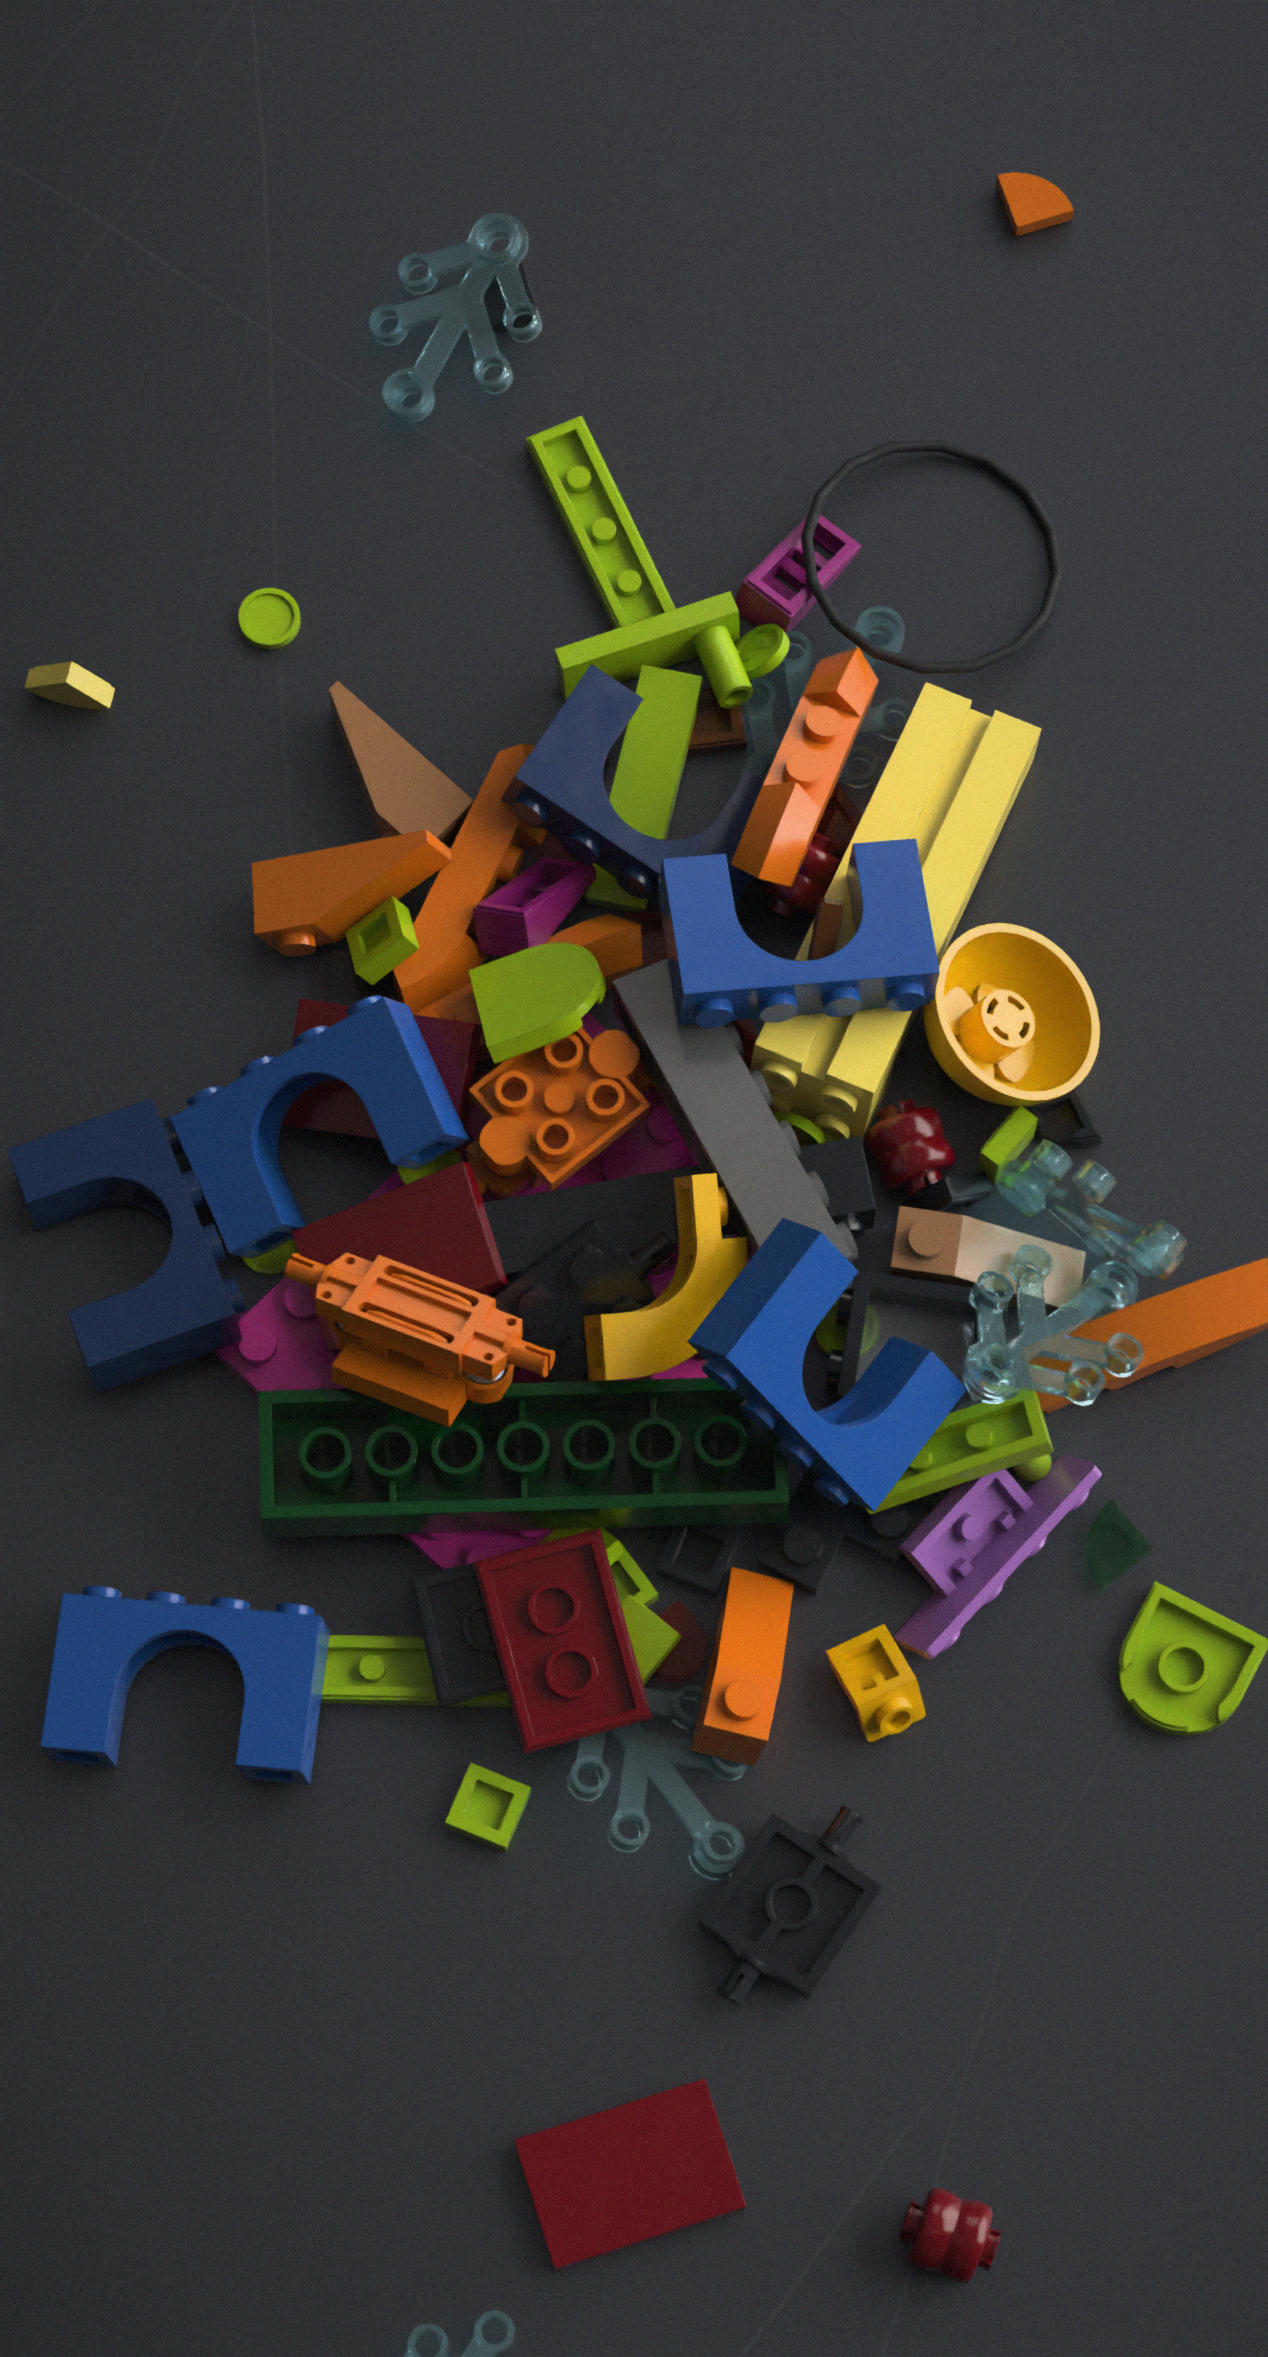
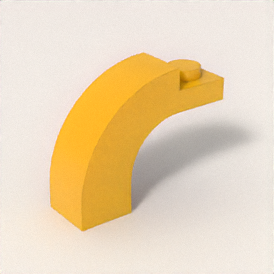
M717 1173L674 1178L679 1257L675 1273L661 1295L648 1305L631 1312L584 1316L589 1381L630 1379L653 1375L677 1366L697 1353L687 1341L747 1264V1237L722 1239L721 1226L727 1224L729 1209L726 1192L723 1187H718Z

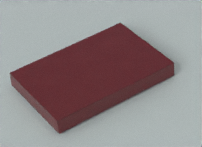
M299 999L293 1040L312 1028L319 1026H328L329 1028L348 1017L346 1011L351 1006ZM413 1014L465 1129L470 1103L469 1089L473 1085L482 1025ZM342 1080L324 1082L304 1092L290 1107L282 1125L288 1127L380 1140L362 1099L351 1086ZM462 1145L452 1151L461 1152Z
M464 1161L292 1231L298 1254L326 1266L332 1264L333 1261L346 1252L374 1262L377 1256L381 1255L481 1294L508 1284L472 1165ZM309 1287L316 1311V1289ZM317 1315L327 1351L335 1354L340 1353L342 1350L337 1348L332 1341L328 1319Z
M600 1528L473 1561V1569L523 1754L651 1721L650 1708Z
M705 2078L514 2140L554 2271L743 2211L747 2208Z

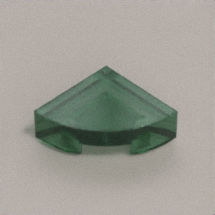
M1112 1499L1097 1515L1087 1542L1089 1571L1101 1593L1151 1555L1153 1551L1152 1546Z

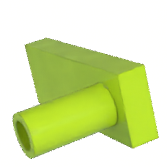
M731 591L554 649L557 679L565 700L568 699L591 664L621 683L639 677L642 664L666 668L696 657L700 658L721 707L733 708L748 701L754 693L735 647V644L740 640L739 610Z
M1032 1385L949 1413L875 1512L866 1509L869 1515L1012 1467L1017 1476L1024 1481L1034 1482L1045 1477L1051 1468L1052 1460L1050 1453H1053L1054 1450L1038 1395Z

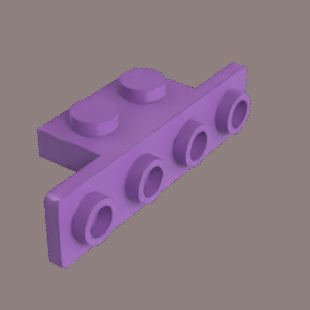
M1064 1453L1051 1465L1048 1474L1036 1481L1026 1493L1006 1469L956 1485L898 1547L935 1590L895 1634L894 1639L902 1648L928 1660L933 1659L938 1653L951 1647L958 1639L961 1628L983 1605L990 1603L999 1595L1005 1580L1025 1559L1033 1556L1043 1547L1047 1535L1068 1512L1075 1510L1086 1500L1089 1489L1102 1476L1097 1466L1092 1462Z

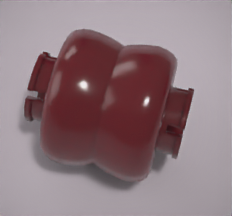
M816 831L791 887L756 878L757 886L770 894L767 901H764L763 904L796 922H800L799 918L802 912L815 916L817 902L822 897H825L842 861L840 857L833 854L836 847H839L840 844Z
M913 1099L898 1102V1109L892 1104L878 1111L876 1117L879 1118L880 1122L872 1126L865 1135L869 1150L878 1160V1172L882 1184L889 1190L906 1188L907 1197H913L920 1193L923 1188H928L941 1180V1174L951 1169L956 1162L955 1152L943 1136V1124L937 1110L931 1106L915 1108Z
M936 2187L929 2190L923 2204L911 2199L898 2241L902 2242L903 2240L910 2243L907 2259L913 2267L927 2271H940L955 2282L967 2283L972 2279L977 2266L985 2268V2271H989L1002 2230L990 2228L993 2211L986 2203L977 2200H961L952 2192Z

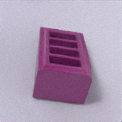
M820 514L812 539L815 544L833 556L828 561L814 550L818 581L826 592L856 557L862 545ZM807 516L742 581L735 598V603L739 613L757 627L764 624H776L787 635L817 602L807 585L805 569L791 560L793 556L804 565L801 535ZM778 575L780 578H782L784 581H786L799 592L796 594L794 591H792L790 588H788L786 585H784L782 582L776 579L775 576Z
M543 857L473 908L479 949L485 954L506 957L527 948L545 944L597 878L595 866Z

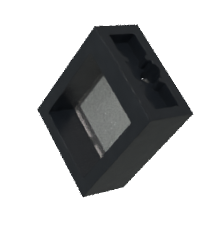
M858 1270L854 1289L848 1288L844 1290L839 1297L835 1325L848 1327L844 1351L831 1349L825 1386L838 1389L836 1403L853 1388L891 1336L932 1350L965 1387L968 1370L971 1369L967 1399H964V1392L949 1413L995 1398L1010 1294ZM977 1314H980L974 1355H971Z

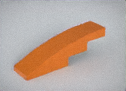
M1268 1257L1142 1300L1019 1351L1031 1385L1038 1395L1042 1411L1051 1413L1105 1388L1112 1391L1117 1390L1169 1366L1177 1369L1268 1329Z

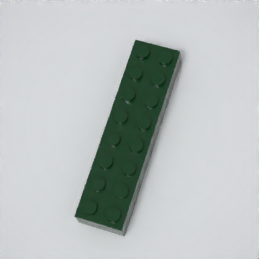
M710 1378L511 1383L501 1400L497 1402L481 1404L467 1400L450 1427L349 1388L258 1391L260 1520L264 1538L787 1522L789 1508L787 1457L776 1446L781 1438L773 1430L768 1431L755 1424L740 1410L739 1406L744 1400L735 1390L730 1392Z

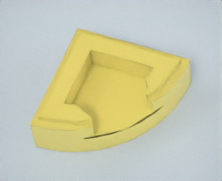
M73 661L37 666L29 669L24 689L48 700L88 709H110L115 691L111 684Z

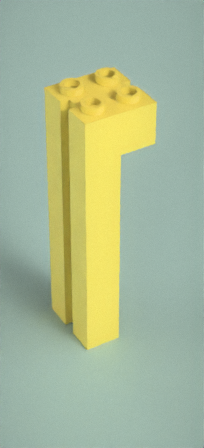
M925 683L825 894V898L844 901L835 952L846 946L856 934L846 878L853 843L916 838L936 954L939 960L950 943L1034 760L1042 728L997 710L990 717L970 709L972 700L930 683ZM814 920L794 961H808ZM889 1008L865 1009L844 1017H831L825 1013L795 1015L793 1018L782 1022L765 1021L754 1045L749 1072L758 1070L765 1079L772 1098V1105L769 1106L772 1112L787 1111L805 1117L822 1130L826 1137V1142L861 1136L863 1144L865 1135L871 1128L876 1113L879 1111L888 1091L895 1060L919 1008L905 1012L892 1011Z

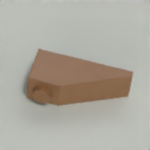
M337 680L329 688L331 713L376 830L380 835L378 839L428 830L450 848L474 800Z
M899 1206L889 1275L1010 1294L1009 1307L1077 1316L1086 1252L965 1215Z

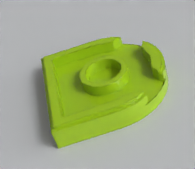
M555 942L533 946L468 970L487 1048L494 1064L554 1043L573 1034L582 1027L581 1018L592 1008L595 1002L600 1005L606 993L605 979L594 955L586 948L572 943Z
M1155 1581L1119 1653L1117 1678L1121 1694L1127 1706L1138 1719L1157 1731L1175 1736H1193L1211 1731L1224 1723L1239 1706L1268 1650V1639Z

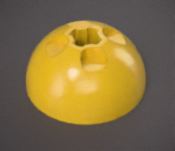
M992 923L970 929L957 938L944 951L938 960L940 975L934 999L929 1004L923 1005V1021L926 1037L935 1059L944 1072L957 1085L982 1100L1017 1107L1037 1105L1059 1098L1073 1090L1084 1080L1094 1064L1099 1048L1100 1023L1098 1011L1084 976L1062 949L1043 935L1025 927L1006 923Z

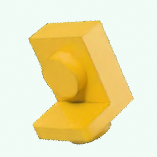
M885 1624L826 1650L829 1665L853 1705L862 1733L868 1742H874L884 1736L900 1733L912 1723L925 1717L926 1711L917 1678Z

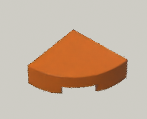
M1018 172L997 175L996 187L1015 236L1073 220L1074 209L1072 204L1057 186L1046 179Z

